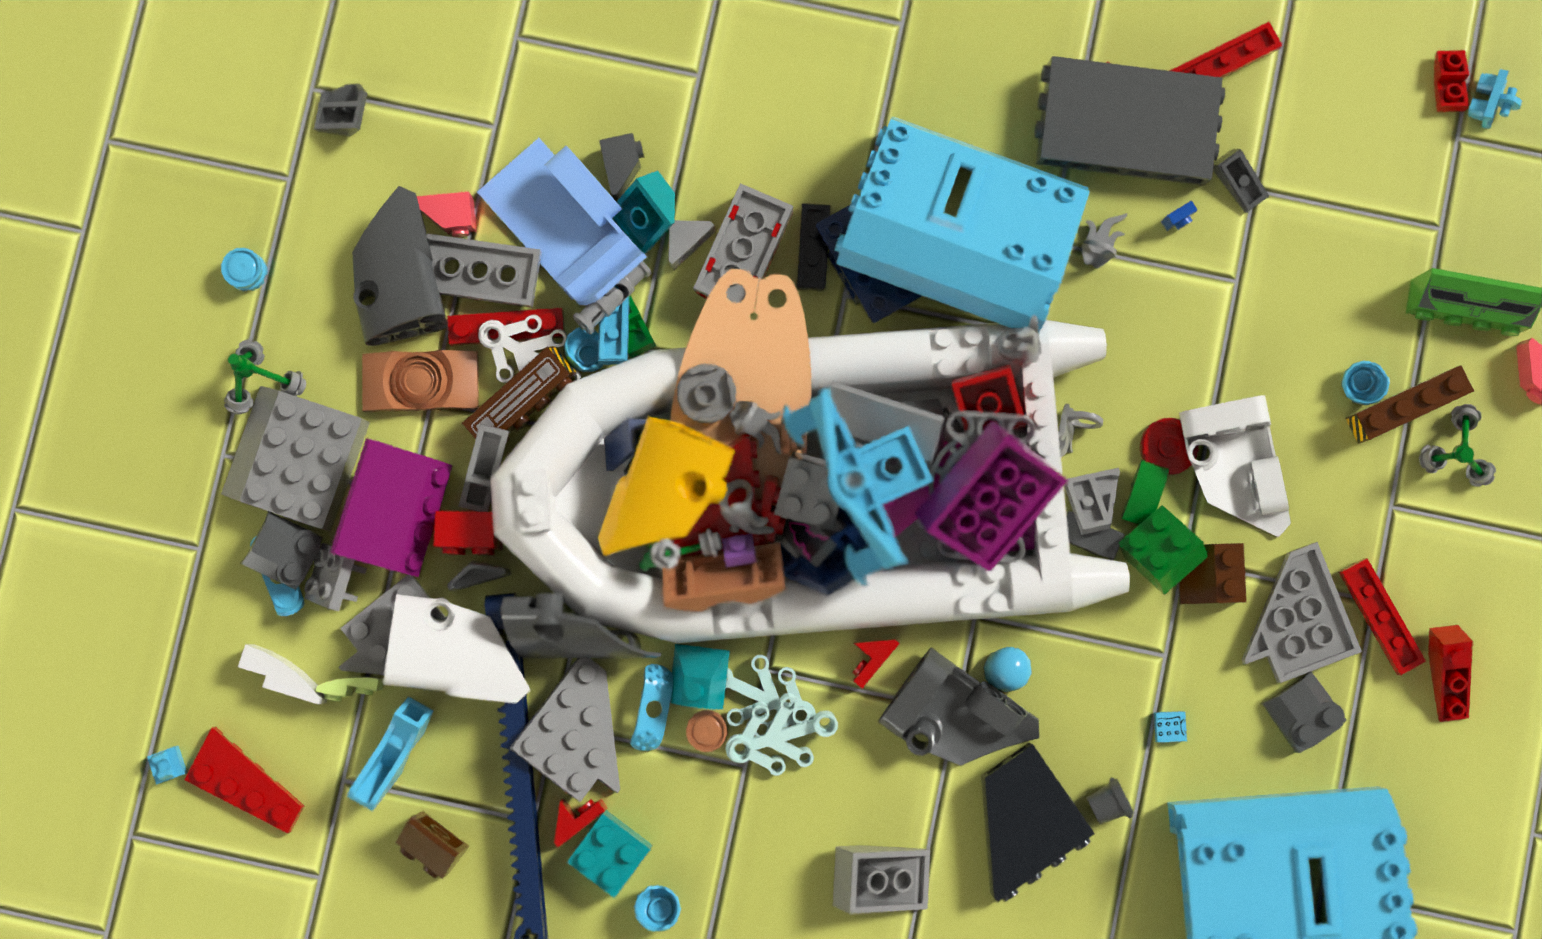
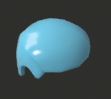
M579 327L567 335L564 345L566 360L578 371L594 372L603 367V365L598 363L599 333L596 330L589 334Z
M1364 360L1352 364L1344 372L1342 379V388L1346 396L1354 403L1362 405L1379 402L1387 394L1390 384L1389 377L1379 364Z
M1005 647L992 652L987 657L983 667L987 682L1002 692H1011L1022 688L1027 684L1032 674L1030 659L1024 651L1014 647Z
M665 886L647 887L637 896L634 905L636 919L641 926L653 932L669 930L678 921L681 911L679 898L671 889Z

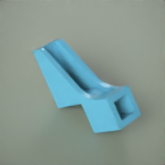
M409 696L394 713L381 742L350 788L347 795L348 798L374 811L402 774L411 750L425 734L433 714L432 709Z

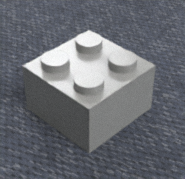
M798 452L791 454L775 515L828 530L833 529L839 506L832 499L828 490L827 480L829 471L826 460Z

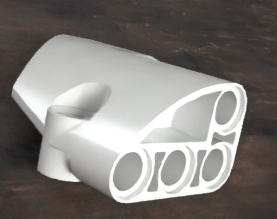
M1265 395L1180 412L1188 458L1207 503L1279 537L1291 524L1280 462L1275 454L1271 436V421ZM1203 445L1209 449L1210 456L1207 460L1198 461L1193 457L1192 451L1196 446Z
M396 594L384 685L446 691V694L451 696L517 703L530 691L528 684L490 616L451 604L444 598L432 599ZM436 606H443L447 609L448 615L444 619L438 620L432 617L431 610Z

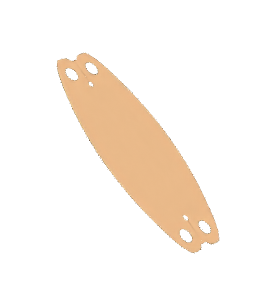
M731 269L719 279L704 304L686 347L677 378L671 410V421L686 425L726 446L741 436L735 433V427L730 419L731 411L723 419L714 423H699L681 410L677 400V387L680 379L687 370L701 363L718 365L732 376L736 386L735 403L739 401H753L758 407L769 413H776L778 411L782 413L783 407L786 404L790 412L809 405L811 400V362L808 335L798 291L788 276L771 274L765 279L754 278L749 271ZM732 284H740L746 291L745 298L739 303L731 302L727 297V289ZM774 289L782 290L787 296L786 304L781 308H774L768 303V295ZM754 310L755 313H757L758 318L756 320H752L750 318V315L754 312ZM780 413V416L778 417V419H775V420H768V419H767V421H768L769 423H771L774 427H776V429H777L778 432H779V436H780V448H781V452H782V446H781V413ZM762 431L760 433L764 437V444L761 448H759L758 439L750 435V441H756L758 459H752L753 470H759L760 488H755L756 499H762L767 474L778 477L776 486L782 487L788 460L793 453L791 452L790 455L778 454L772 437ZM765 534V544H768L769 541Z

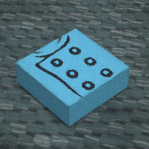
M1185 711L1154 712L1155 742L1187 741Z

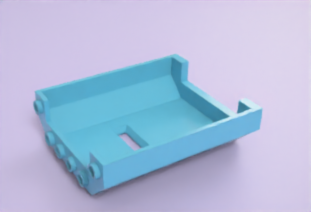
M893 116L888 127L883 126V129L879 132L875 143L879 147L878 152L872 150L866 166L871 168L870 172H863L857 188L862 190L860 196L854 194L849 211L853 212L846 235L840 234L834 251L839 252L836 264L1012 329L1029 328L1031 317L1034 315L1038 319L1039 334L1048 316L1054 294L1057 293L1089 196L1090 191L1088 187ZM959 168L971 171L972 174L957 215L954 217L943 213Z
M1373 786L1167 802L1170 832L1177 835L1187 939H1414L1417 935L1415 920L1411 916L1410 907L1414 903L1411 888L1408 887L1407 875L1410 874V863L1408 858L1405 857L1404 845L1407 843V834L1388 789ZM1309 858H1321L1328 924L1315 925Z

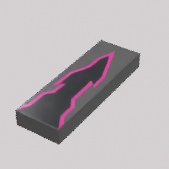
M789 518L785 521L782 536L816 567L824 561L837 545L814 525Z

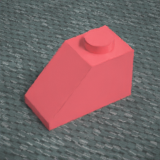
M469 191L417 196L421 213L447 234L460 238L469 236V232H476L474 198Z
M1530 338L1516 346L1520 387L1527 392L1526 395L1531 401L1542 405V345L1534 338Z

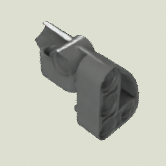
M398 186L369 223L352 252L355 288L353 299L357 306L364 341L368 346H377L443 330L448 326L442 298L435 279L431 262L433 258L417 195L408 189ZM365 298H376L371 305H362Z
M540 593L536 594V598L505 597L502 601L501 616L506 634L515 652L524 659H629L661 657V653L641 650L640 639L632 632L607 630L597 619L563 613V594ZM623 637H627L629 639V644L623 642L621 639Z
M932 647L929 648L878 720V723L899 738L901 737L905 740L908 749L913 754L922 756L931 753L960 766L997 750L1039 739L1040 737L1039 719L993 685L984 681L980 683ZM915 734L925 735L928 741L918 740Z

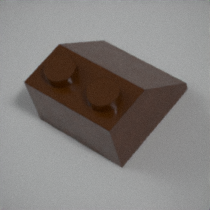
M1244 543L1204 544L1208 557L1178 583L1179 604L1247 602Z
M424 811L410 817L396 841V844L401 847L399 851L410 860L416 858L424 864L423 869L426 873L434 878L439 876L442 879L451 872L469 848L468 844Z

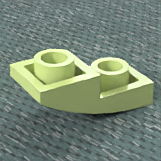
M350 677L336 679L318 685L316 692L325 693L324 699L342 701V697L352 696L354 687H356V693L373 695V691L383 690L384 678Z

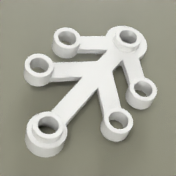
M529 315L523 321L504 325L497 320L486 321L481 325L478 337L483 346L492 350L497 367V379L500 382L506 383L514 377V369L507 365L503 347L514 353L518 370L521 371L539 354L535 352L536 350L551 346L562 347L567 338L566 332L562 329H556L550 335L520 343L509 337L524 331L535 333L542 327L541 318L537 315ZM529 319L537 320L538 327L536 329H531L528 326ZM490 329L498 331L499 336L497 339L489 337L488 332ZM555 333L563 335L564 340L562 343H556L553 340ZM503 368L508 369L510 372V377L507 379L502 378L500 375V370ZM573 368L577 372V374L574 375V381L581 379L580 372Z

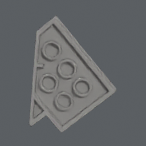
M1318 542L1311 543L1286 554L1242 657V663L1248 664L1267 656L1277 683L1285 682L1362 652Z
M405 576L340 628L358 651L339 666L340 670L385 675L396 594L431 598L414 576ZM438 606L431 610V615L435 619L442 620L445 618V615Z
M577 658L509 747L578 802L583 800L597 779L614 793L620 791L606 671L590 658Z

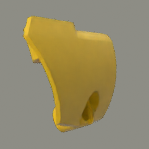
M647 417L628 474L624 475L616 485L598 536L603 555L607 556L629 548L659 542L662 539L686 537L709 503H720L725 498L727 485L722 477H725L735 450L686 425L670 420Z

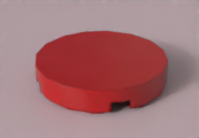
M1162 418L1150 424L1143 432L1139 445L1140 455L1144 461L1168 468V475H1177L1192 465L1187 454L1181 420ZM1196 446L1192 451L1195 459L1199 452V446Z

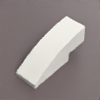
M245 644L238 667L265 675L263 688L315 704L326 703L327 699H324L325 693L316 692L318 685L299 667L271 650L255 644Z

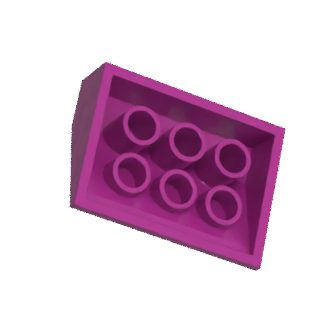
M992 421L915 512V515L928 533L991 572L1069 480L1016 437Z
M366 438L330 553L419 577L435 525V511L440 509L453 465Z

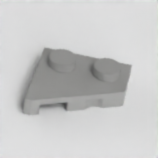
M1119 468L1068 478L1069 481L1064 485L1081 535L1110 529L1120 474Z

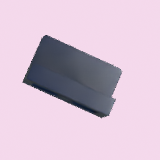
M628 418L604 438L607 471H614L635 454L646 420Z

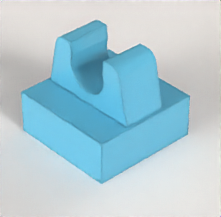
M179 746L147 756L156 784L188 773Z

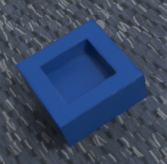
M1190 201L1168 214L1161 223L1166 231L1173 227L1180 230L1193 221L1191 216L1198 210L1194 203Z

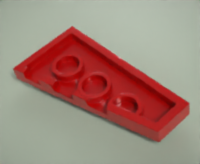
M216 726L211 728L184 779L194 786L286 833L292 832L305 806L278 781H274L266 774L259 764L254 763L248 758L241 748L235 743L230 742Z

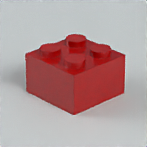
M1010 364L952 380V387L959 411L1024 415ZM961 417L964 430L967 431L969 422L964 417ZM988 419L982 424V430L984 431L992 421L997 425L999 423L994 419ZM1017 422L1012 429L1026 426V422Z
M435 511L434 547L441 548L443 554L466 555V550H472V554L495 556V550H503V543L494 535L492 512Z

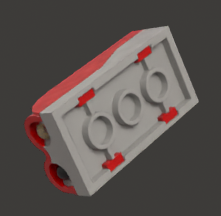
M740 183L693 287L695 293L707 300L719 279L731 269L749 271L754 278L765 279L792 218L793 206ZM740 284L730 285L726 292L728 299L734 303L741 302L746 295L744 287Z

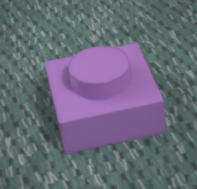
M752 534L722 539L726 567L756 562Z

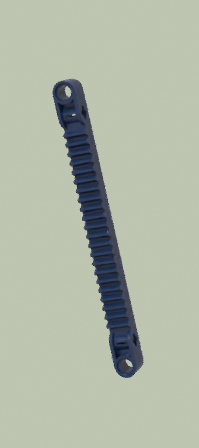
M515 592L485 596V614L490 616L500 635H503V630L505 629L501 616L502 601L505 597H517ZM508 640L506 641V647L525 679L524 660L515 652ZM525 694L517 703L504 702L505 705L497 708L498 712L505 713L506 717L499 720L500 724L507 726V729L501 731L500 735L508 738V741L502 743L501 747L509 749V752L503 755L502 759L510 761V764L504 767L503 771L511 773V776L506 778L504 783L512 785V788L507 790L505 795L513 797V800L508 802L506 807L514 809V812L509 814L507 819L515 821V824L511 825L508 831L516 833L509 840V843L517 845L510 852V855L518 857L511 864V867L519 869L512 876V879L520 881L513 888V891L521 893L514 902L522 906L516 911V916L524 919L515 931L514 939H531L530 936H525L529 928H531L532 933H537L535 939H548L533 766L509 748L529 722L527 694Z

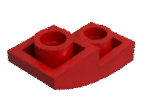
M1447 50L1435 53L1434 88L1437 112H1465L1469 107L1465 81L1470 74L1465 50Z
M767 474L762 497V518H768V522L764 526L774 529L773 533L766 534L767 540L774 543L775 535H782L786 518L774 514L776 506L771 504H777L781 487L776 486L778 477Z

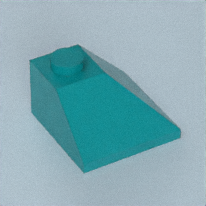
M658 170L636 178L618 199L617 203L622 210L612 218L629 239L646 255L675 223V192Z
M675 644L672 666L673 689L670 703L702 709H723L730 650Z

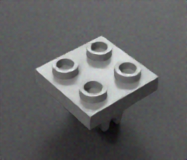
M322 543L314 559L315 566L312 575L305 585L306 594L304 599L328 609L339 611L343 599L356 602L358 596L345 592L351 571L365 574L367 568L355 565L354 559L330 553L332 545Z

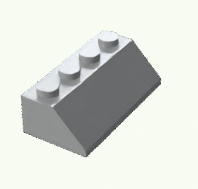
M832 381L830 385L831 398L840 418H843L855 444V449L909 426L927 468L931 472L938 453L944 448V417ZM889 458L884 464L902 467L900 461L896 458Z

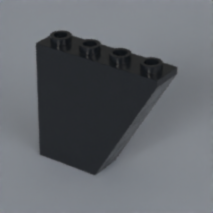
M1027 743L981 775L990 893L996 902L1000 900L1006 902L1017 895V888L1024 883L1030 885L1040 879L1043 875L1041 872L1050 865L1054 868L1067 859L1065 855L1075 848L1076 851H1079L1091 842L1090 837L1095 833L1033 744Z

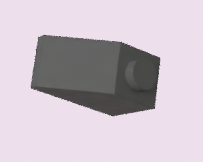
M633 133L599 140L611 195L616 202L628 189L641 169L639 159L644 158L641 140L635 142Z

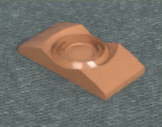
M437 350L428 352L389 351L362 354L363 412L478 409V352Z
M780 542L754 546L755 563L726 567L724 551H718L717 557L713 555L705 557L704 554L679 557L677 559L678 563L674 568H662L664 607L703 612L718 603L736 601L755 604L784 591L785 581Z

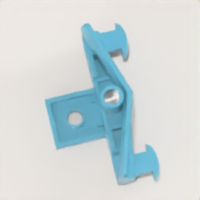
M830 388L822 390L821 395L809 401V405L790 412L786 404L782 411L783 423L789 436L796 444L805 446L801 436L817 429L829 471L827 479L829 493L835 503L848 512L870 546L857 553H853L850 545L845 550L846 563L852 577L858 584L866 587L868 584L864 576L882 568L885 571L907 561L893 536L894 531L882 505L934 482L909 426L855 449V444L843 418H840L831 398ZM889 458H896L901 463V471L897 475H890L885 471L884 464Z

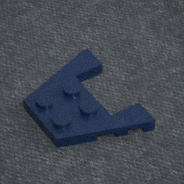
M839 507L836 520L844 529L829 537L837 545L819 566H814L803 555L795 558L780 543L784 576L827 596L855 580L846 563V547L850 545L853 553L870 547L848 512Z

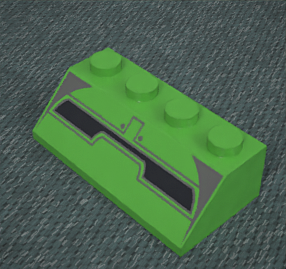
M1431 268L1411 279L1406 313L1414 314L1415 318L1419 320L1431 321L1436 318L1444 320V324L1460 326L1464 323L1472 325V329L1479 331H1490L1492 328L1501 330V334L1506 336H1519V333L1532 328L1542 308V288Z

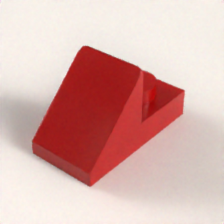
M895 639L853 643L870 659L868 662L862 659L852 671L855 675L852 681L863 689L900 643Z
M564 798L560 800L554 841L557 848L608 809L602 799L596 803L590 799L578 809L579 816L575 814Z

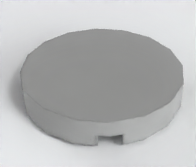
M701 363L691 367L682 375L677 387V400L681 410L693 420L699 423H714L723 419L732 410L736 401V386L732 376L724 368L715 364Z

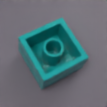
M606 810L567 863L615 899L653 845Z

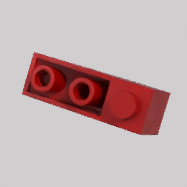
M1459 625L1429 628L1428 657L1437 715L1440 722L1469 718L1473 640Z

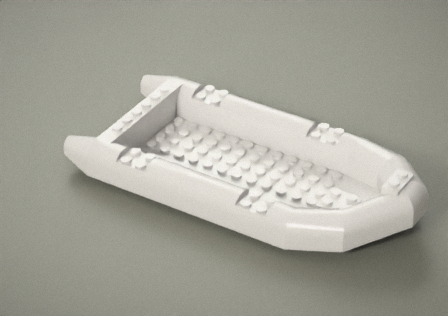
M1046 320L1039 333L1042 353L1039 355V360L1035 363L1008 361L1002 358L997 348L998 339L1004 332L1012 328L998 323L808 338L811 362V400L821 395L822 390L830 388L832 381L899 403L908 400L938 399L942 408H944L949 403H957L952 387L953 379L1010 364L1023 414L1032 419L1035 426L1034 437L1025 445L1062 474L1053 377L1103 360L1106 356V336L1103 329ZM1016 334L1009 336L1004 341V349L1010 353L1019 352V345L1024 343V338L1019 339L1016 337ZM686 347L653 350L566 384L490 478L494 535L555 594H563V602L578 616L597 619L604 626L674 643L1070 612L1129 591L1130 586L1129 570L1125 562L1070 553L1063 487L1034 520V550H1025L1024 556L1017 562H998L991 572L971 559L949 558L942 555L937 545L938 538L928 533L917 519L895 537L897 545L907 561L885 571L882 568L864 576L868 584L866 587H863L854 580L827 596L784 576V591L755 604L731 601L728 603H718L703 612L665 608L663 603L662 569L651 567L648 571H643L639 566V562L644 558V553L649 550V544L618 551L607 556L603 555L599 544L598 536L618 481L624 476V469L633 457L631 456L614 471H607L604 438L628 418L647 420V417L671 421V410L677 378ZM943 409L945 419L944 442L946 440L950 442L954 438L947 431L949 415ZM952 421V429L957 433H963L955 422ZM1026 423V426L1012 429V432L1015 436L1022 438L1029 434L1030 426ZM817 429L807 434V451L805 455L825 460ZM884 465L885 471L890 475H897L901 471L900 467ZM836 520L833 529L830 531L839 532L844 527ZM818 527L820 530H828L825 528ZM776 534L774 543H779L785 538L782 535ZM942 542V545L945 549L950 551L955 550L946 543ZM1019 551L1007 552L1006 554L1015 555Z

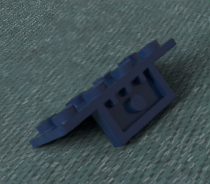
M850 205L818 222L816 228L829 249L828 259L855 305L861 303L871 322L876 323L921 298L922 295L836 264L839 252L834 251L840 234L846 235L853 212L849 211Z

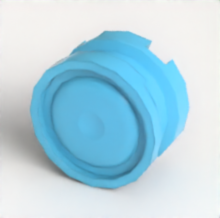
M236 248L229 251L221 263V273L224 279L230 285L242 291H254L260 288L264 283L265 276L268 275L265 261L258 254L247 248Z

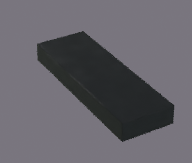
M802 203L797 290L825 291L828 247L818 232L816 224L830 216L831 205Z

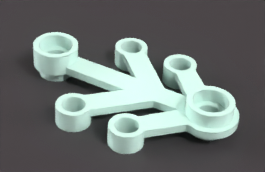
M757 655L751 663L752 668L759 675L764 691L733 677L732 671L728 668L726 688L735 690L758 702H764L768 706L769 711L773 709L779 710L780 698L769 672V660L766 656ZM763 658L766 661L765 668H756L755 660ZM790 667L782 668L778 673V679L785 685L787 693H791L796 697L798 707L790 714L783 728L813 720L816 715L814 707L809 702L801 699L795 683L796 674ZM785 670L791 671L793 675L792 679L788 682L781 678V674ZM790 699V703L785 701L783 705L791 707L794 701ZM753 704L742 709H731L727 714L728 723L732 726H739L744 720L751 718ZM758 708L755 711V714L760 715L762 713H765L766 710L764 708ZM798 710L806 711L807 717L805 720L799 721L796 719L795 714ZM735 711L741 714V720L737 723L732 722L730 719V714ZM772 720L769 722L763 721L761 722V724H765L767 727H769Z
M786 693L780 697V708L766 733L754 737L761 722L767 720L770 714L769 708L764 702H756L751 708L752 716L742 734H735L728 739L725 747L726 754L730 760L736 763H744L751 760L767 768L775 776L781 775L785 771L784 759L778 755L769 757L758 751V749L770 747L796 760L800 766L808 767L814 760L811 749L808 747L798 748L786 741L817 732L820 736L829 737L837 731V719L830 711H820L813 720L783 728L790 714L798 707L796 697L791 693ZM791 699L794 703L791 707H785L783 705L785 700ZM758 708L766 710L762 716L755 714ZM822 718L830 719L827 725L819 724ZM742 743L745 745L744 750H735L737 744ZM808 753L810 756L807 760L802 761L799 759L801 754ZM774 762L782 764L778 769H773L771 765Z

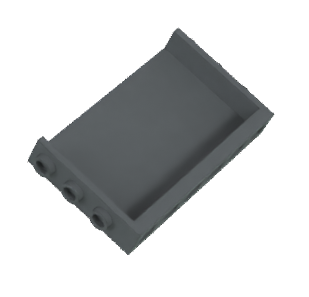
M1052 56L1047 65H1043L1041 71V82H1044L1045 86L1044 93L1039 95L1037 109L1042 110L1041 121L1036 122L1034 137L1039 138L1036 164L1205 185L1212 179L1214 161L1217 160L1219 155V144L1216 143V137L1222 127V116L1219 115V108L1225 98V88L1222 87L1223 78Z

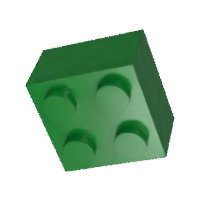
M1163 505L1119 542L1124 558L1163 595L1208 557L1204 542Z

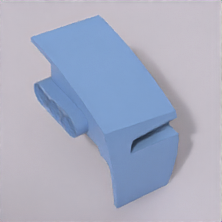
M538 138L477 191L526 248L540 249L542 251L540 264L565 293L579 305H588L599 300L647 257L612 220L622 208L567 146L554 155L542 140Z

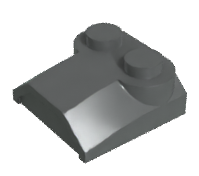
M268 511L254 542L240 564L296 590L306 577L319 552L323 537Z
M1312 672L1306 673L1304 677L1272 699L1262 703L1296 753H1301L1315 746L1340 729L1347 721L1343 709L1334 703Z

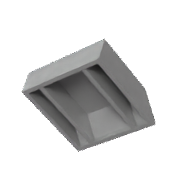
M260 386L221 494L287 518L331 531L370 422L279 390Z

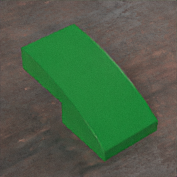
M630 295L628 355L632 359L656 347V344Z
M1144 460L1140 461L1131 484V492L1121 514L1122 519L1140 525L1157 510L1168 477V468Z

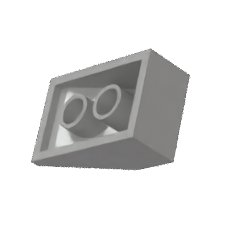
M865 845L836 846L833 906L850 914L928 909L930 850Z

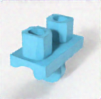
M1500 69L1498 75L1482 73L1476 92L1490 94L1489 101L1473 98L1468 110V116L1481 120L1483 128L1491 129L1498 107L1501 108L1500 116L1508 117L1510 110H1518L1521 107L1522 100L1515 96L1517 93L1516 88L1509 87L1507 94H1503L1507 83L1506 78L1509 73L1507 70Z

